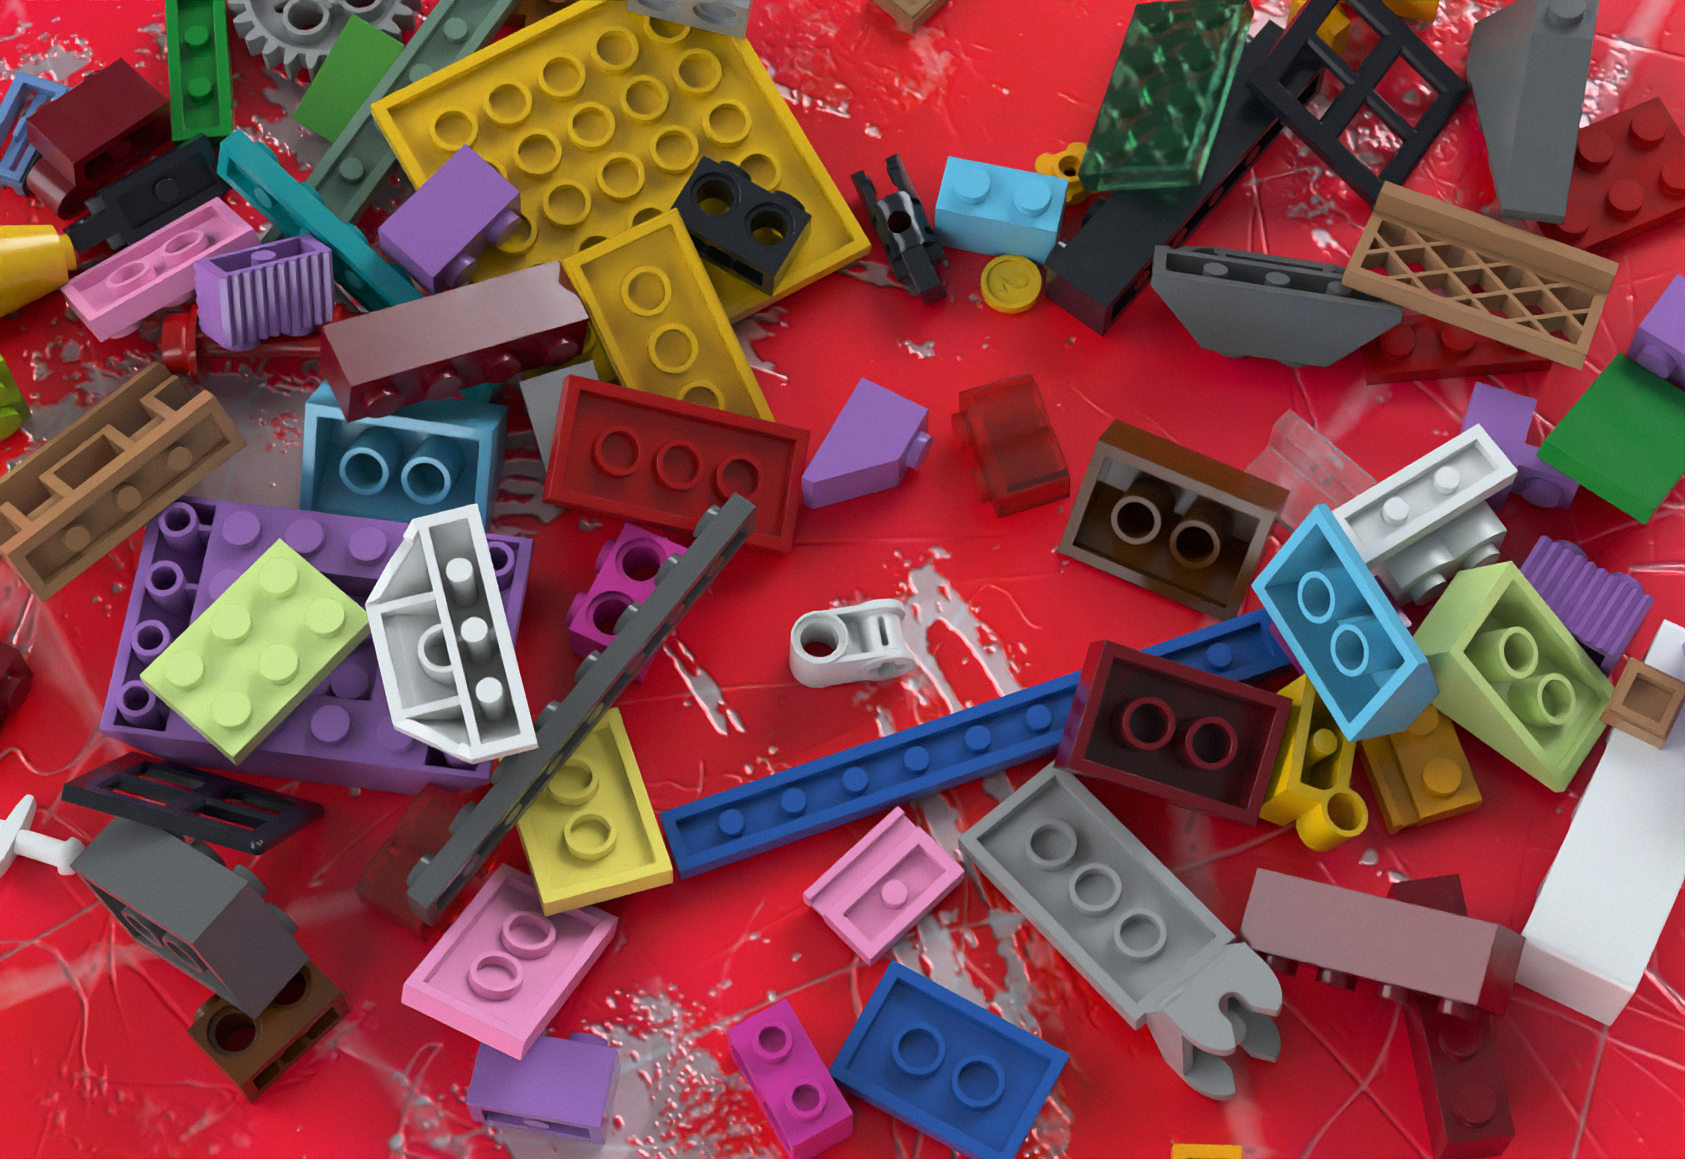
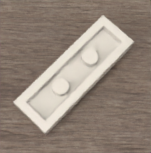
M1478 423L1333 510L1332 513L1368 569L1371 570L1512 484L1518 470Z

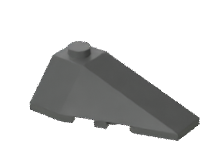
M1517 0L1474 24L1466 66V78L1469 90H1473L1477 106L1476 118L1480 131L1484 133L1489 153L1488 165L1502 217L1564 225L1600 0Z

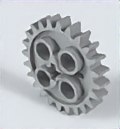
M227 0L239 39L245 38L251 56L262 53L266 68L269 70L283 62L287 78L291 80L298 75L302 68H306L309 71L311 82L314 80L352 14L404 44L401 30H415L417 26L413 11L422 9L421 0ZM373 3L368 7L357 8L360 4ZM318 25L313 29L300 30L305 26Z

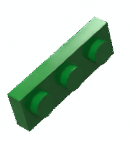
M165 0L173 145L176 147L199 133H203L213 149H220V143L236 130L228 1Z

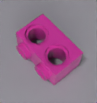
M626 522L617 541L608 539L603 545L594 568V573L597 574V577L588 594L579 592L568 610L565 626L569 628L573 653L583 658H586L594 650L602 654L617 635H607L598 630L600 626L608 620L619 619L627 607L634 601L643 604L657 586L654 585L655 576L646 581H636L629 578L628 574L633 569L648 566L659 571L664 562L673 553L677 552L683 556L688 548ZM661 646L633 680L642 684Z
M786 998L726 1030L729 1053L789 1159H810L853 1135V1113Z

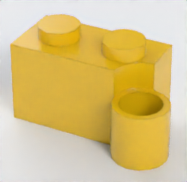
M1304 673L1276 693L1293 699L1259 817L1283 827L1296 819V829L1304 844L1314 851L1325 853L1336 849L1359 835L1367 825L1368 810L1360 795L1349 788L1356 741L1348 742L1307 674ZM1329 815L1332 817L1335 824L1330 820Z

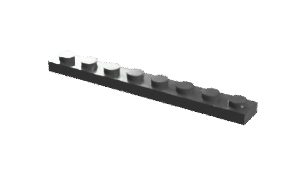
M734 492L722 508L715 504L706 511L693 532V536L697 539L684 555L681 556L675 552L664 562L654 579V585L657 587L643 604L634 601L627 607L614 627L613 632L617 636L602 654L597 650L591 652L577 669L573 678V682L577 685L564 701L560 703L557 700H553L540 713L533 725L539 748L505 756L491 776L490 782L494 786L479 804L474 801L468 802L452 821L448 833L452 835L449 841L436 856L428 852L414 866L406 880V885L410 888L405 893L410 911L429 926L432 927L752 535L755 531V505Z

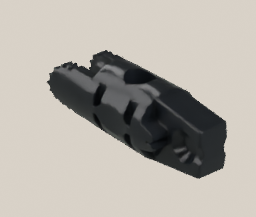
M896 153L886 158L885 161L889 177L893 185L897 186L899 192L888 195L878 201L876 197L877 190L870 176H867L864 170L852 174L850 178L871 225L879 236L896 280L901 282L911 277L919 296L927 306L947 296L935 268V265L947 260L937 235L928 222L923 204L900 154Z

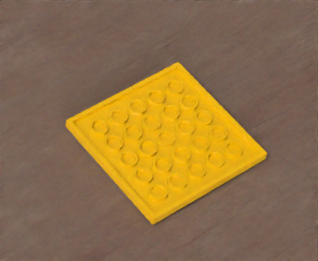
M580 0L370 104L373 118L416 191L464 144H467L520 191L521 215L519 218H521V223L504 244L499 247L491 244L476 258L478 265L467 280L469 284L559 260L561 263V260L669 211L703 156L717 163L725 160L738 165L750 175L751 182L771 193L779 190L790 194L803 204L805 212L812 215L808 238L772 297L700 257L731 325L870 253V241L746 36L745 39L629 12L627 11V0ZM708 198L698 204L704 212L711 215H720L730 209L724 201L717 198ZM761 228L752 234L759 243L764 245H775L783 240L781 234L771 228ZM589 322L582 355L576 356L571 361L560 366L550 367L545 365L521 372L524 380L593 360L599 381L618 384Z

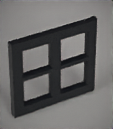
M1306 0L1243 85L1371 207L1373 212L1385 181L1403 186L1470 93L1468 82L1463 81L1381 0H1344L1381 37L1355 71L1316 33L1340 0ZM1305 47L1345 85L1320 120L1279 82ZM1399 55L1438 93L1414 128L1374 90ZM1363 104L1403 142L1378 177L1338 139Z
M134 751L65 783L61 795V800L257 856L262 855L321 818L324 814L322 805L316 802ZM141 776H144V777H147V778L155 779V780L162 781V782H165V783H169V784H172V785H176V786H179V787L187 788V789H190V790H192V791H186V790H183V789H179V788L172 787V786H169V785L161 784V783L154 782V781L147 780V779L140 778V777H141ZM113 790H118L132 795L140 796L143 798L164 803L166 805L163 806L138 798H134L131 796L123 795L120 793L113 792ZM225 800H229V801H233V802H236V803L244 804V805H247V806H251V807L258 808V809H261V810H265V811H268V812L276 813V814H279V815L275 816V815L268 814V813H265V812H261V811H258V810H254V809H250V808L243 807V806H240V805H236V804H233V803H229V802H226ZM200 814H203V815L211 816V817L218 818V819H221V820H225V821H228V822H232V823H235V824H239V825H243V826H246V827H250V828H253L254 830L251 831V830L244 829V828H241V827H237V826H233V825L226 824V823H223V822H219V821H216V820H212V819H209V818H205V817H202V816H199V815H200Z

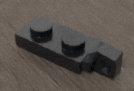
M199 133L95 192L96 195L84 201L90 213L62 230L64 234L69 236L73 249L79 254L106 240L113 251L123 245L131 246L233 188L217 174L218 157L206 135Z

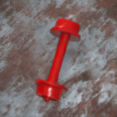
M194 302L190 310L166 312L162 325V336L156 342V345L162 351L163 364L171 375L190 377L195 385H205L209 376L211 356L319 357L321 332H312L303 336H287L280 333L279 336H269L267 339H260V345L254 349L232 351L222 347L200 330L198 325L200 319L196 312L199 307L197 302ZM336 303L333 310L332 323L367 313L352 312L347 309L346 304Z

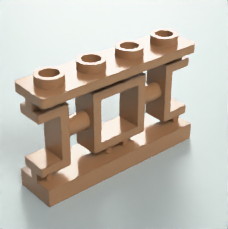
M154 361L0 478V558L2 557L17 578L26 584L32 594L44 603L244 448L247 443L213 394L203 390L196 397L192 398L176 375H171L166 366L161 362Z

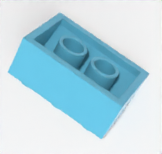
M325 379L305 404L299 510L411 523L414 518L477 503L484 532L489 533L504 467L509 406L449 397L440 401L425 400L401 407L392 414L382 418L367 417L347 423L329 383Z
M1326 503L1317 504L1251 586L1349 743L1406 731L1440 693L1430 664Z

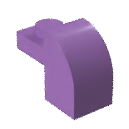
M1476 381L1459 435L1479 423L1518 470L1514 482L1485 500L1492 510L1501 513L1509 492L1521 495L1524 500L1538 507L1553 508L1558 506L1568 510L1580 484L1537 457L1536 454L1540 447L1525 443L1537 399Z

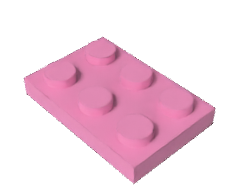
M217 196L72 278L68 283L59 287V290L68 306L100 342L108 338L118 339L137 330L146 316L162 307L171 308L181 305L196 294L195 287L197 284L193 277L196 273L193 268L195 261L262 244L254 229Z
M502 863L404 983L401 1003L521 1061L614 938L619 918L593 905L545 917L532 876Z

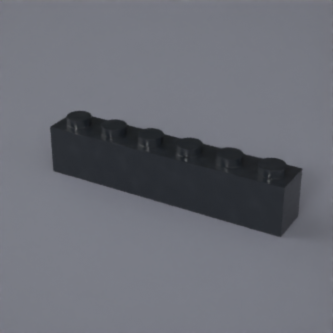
M1269 20L1255 37L1247 34L1238 42L1229 57V66L1219 77L1211 74L1202 82L1193 97L1192 107L1183 117L1175 114L1165 123L1157 136L1156 147L1146 158L1138 155L1128 164L1120 177V187L1110 198L1106 199L1101 196L1091 205L1082 220L1081 226L1083 228L1071 241L1063 238L1053 247L1044 263V268L1047 270L1044 296L1103 337L1151 283L1155 245H1169L1175 247V249L1182 247L1288 128L1243 85L1285 29ZM1305 47L1279 82L1303 106L1307 107L1321 91L1326 67Z

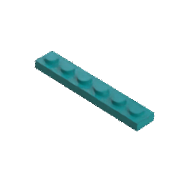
M239 128L220 143L217 174L287 238L308 233L331 248L333 279L367 311L374 312L424 298L414 288L411 278L400 266L394 263L388 264L370 248L366 237L356 226L349 222L343 223L325 207L321 196L311 185L306 182H297L280 166L274 152L267 145L259 141L253 142ZM507 381L498 384L487 382L457 392L465 400L498 404L501 402Z

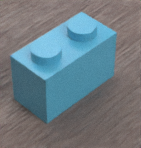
M948 156L935 207L934 233L937 235L941 246L996 257L1015 254L1029 259L1034 264L1044 266L1047 256L1059 242L1065 216L1069 179Z

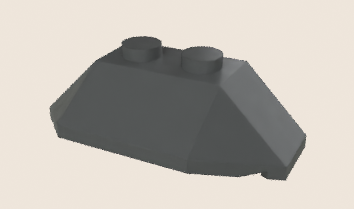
M1155 245L1151 276L1152 288L1202 349L1214 350L1226 357L1244 358L1246 356L1274 359L1284 365L1297 368L1308 365L1328 367L1400 324L1403 314L1402 306L1341 285L1346 267L1214 246H1182L1175 249V247L1169 245Z

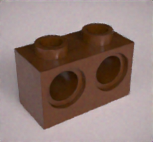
M310 960L289 981H298L306 984L303 996L295 1003L280 1005L275 1003L273 999L262 1013L254 1019L215 994L200 1006L193 1017L194 1024L186 1030L198 1050L251 1104L351 1011L342 992ZM243 1027L256 1030L253 1042L246 1049L238 1052L224 1050L225 1041L234 1030Z

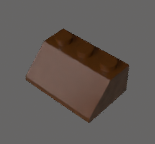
M1115 419L1096 443L1057 552L1212 617L1226 621L1237 617L1270 545L1290 490Z

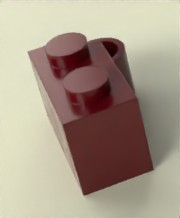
M122 58L103 70H96L90 73L78 86L54 101L51 100L43 103L31 116L26 118L28 142L44 156L30 170L26 185L60 219L70 220L80 215L87 208L84 201L95 195L97 187L171 139L169 101Z

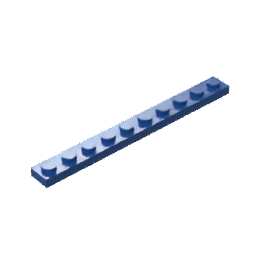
M1265 608L1140 650L1247 685H1253L1288 673L1292 665L1268 629L1273 620ZM1082 670L659 813L660 823L680 879L684 880L1058 752Z

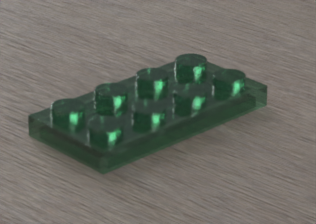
M1180 0L1136 4L1077 174L1085 192L1200 185L1254 16L1250 0Z

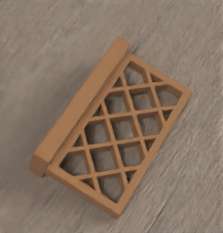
M1385 181L1370 219L1345 269L1341 285L1581 371L1620 263ZM1419 262L1426 271L1413 273L1406 264ZM1384 267L1391 276H1383L1367 269ZM1478 283L1485 293L1472 294L1465 285ZM1442 288L1450 297L1445 298L1431 293L1429 290ZM1538 305L1545 314L1532 315L1524 306ZM1502 309L1510 319H1503L1490 314L1488 311ZM1562 331L1571 342L1551 336L1548 332Z

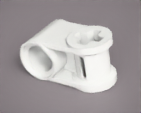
M876 599L856 606L812 611L801 616L791 630L789 667L793 676L801 684L808 687L824 688L831 685L864 680H889L912 671L916 666L913 652L907 650L901 626V621L906 616L903 602L896 599ZM812 642H823L828 644L834 652L825 657H814L809 655L803 647Z

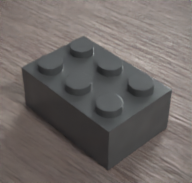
M115 816L70 865L135 942L254 1019L262 1013L310 959L293 938V935L298 930L297 925L281 909L268 902L266 904L262 899L268 892L263 882L240 864H237L232 870L227 869L224 860L211 847L199 839H195L188 845L185 843V838L182 834Z

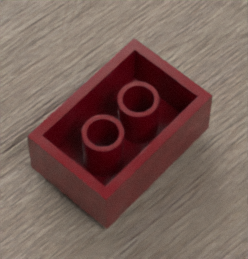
M1108 640L1090 642L1053 768L1235 825L1256 827L1293 699Z

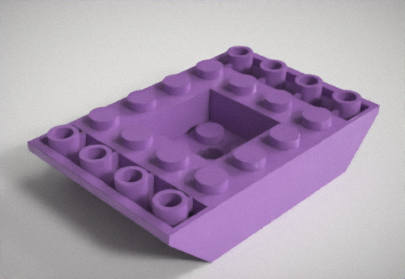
M185 495L180 496L148 521L99 728L103 735L184 766L424 797H437L490 784L494 763L493 759L472 765L394 729L372 633H370L340 665L236 766L148 689L139 675L279 538L366 611L365 603L389 560L404 540L403 535L410 523ZM485 533L515 651L535 545L534 539Z

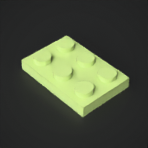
M279 538L139 676L148 689L238 766L371 633L367 612Z

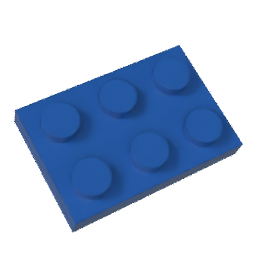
M892 960L831 1065L829 1073L836 1085L841 1089L970 1159H1016L1069 1062L1070 1054Z

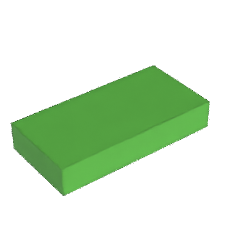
M352 14L291 118L334 143L400 55L405 45L355 14Z

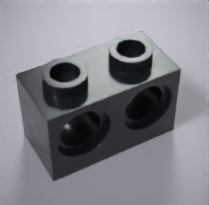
M703 156L671 209L677 207L699 257L772 297L808 238L812 215L805 212L803 204L790 194L779 190L771 193L751 182L750 175L738 165L725 160L717 163ZM708 198H717L724 201L730 209L720 215H711L704 212L698 204ZM761 228H771L779 232L783 240L775 245H764L759 243L752 234Z

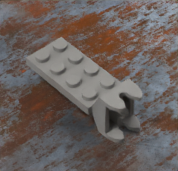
M1053 760L958 838L959 850L1135 1031L1144 1024H1147L1165 1062L1191 1088L1211 1099L1220 1101L1233 1099L1236 1097L1232 1069L1220 1056L1235 1053L1237 1045H1240L1254 1058L1276 1062L1280 1056V1035L1276 1025L1269 1016L1277 1017L1282 1009V990L1278 979L1270 967L1245 942L1236 943V936L1072 773L1053 768L1055 762Z

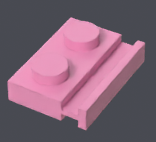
M897 806L803 893V901L810 908L813 907L824 918V922L871 967L964 880L965 870L920 826L916 827L905 816V812Z

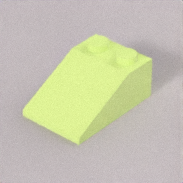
M1512 561L1458 571L1413 636V639L1430 664L1440 691L1431 704L1552 791H1565L1607 726V723L1599 719L1615 688Z

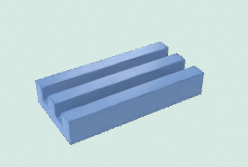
M21 71L17 72L0 105V148L30 91L32 90L37 93L25 116L20 118L12 133L13 139L0 161V189L4 190L6 186H10L15 194L27 196L29 192L26 185L27 176L36 162L44 156L31 144L27 147L29 142L26 118L31 116L40 105L51 101L52 97H54L52 100L54 101L73 88Z

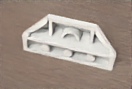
M471 504L412 519L403 535L404 540L389 560L365 603L394 729L472 765L539 748L478 504Z

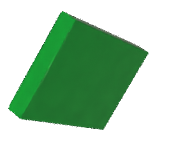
M1619 352L1546 437L1536 456L1646 525L1685 475V392Z

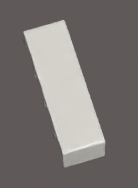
M1664 619L1641 662L1685 682V656L1682 646L1685 642V628ZM1685 703L1662 749L1612 726L1605 739L1607 745L1604 754L1570 816L1572 818L1571 827L1555 860L1536 891L1535 906L1521 933L1522 936L1526 937L1514 982L1608 1026L1612 1025L1636 991L1685 879Z

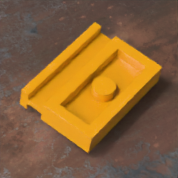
M1431 703L1406 731L1356 741V748L1390 835L1398 833L1402 828L1415 824L1418 827L1479 809L1483 799L1451 718L1439 711Z

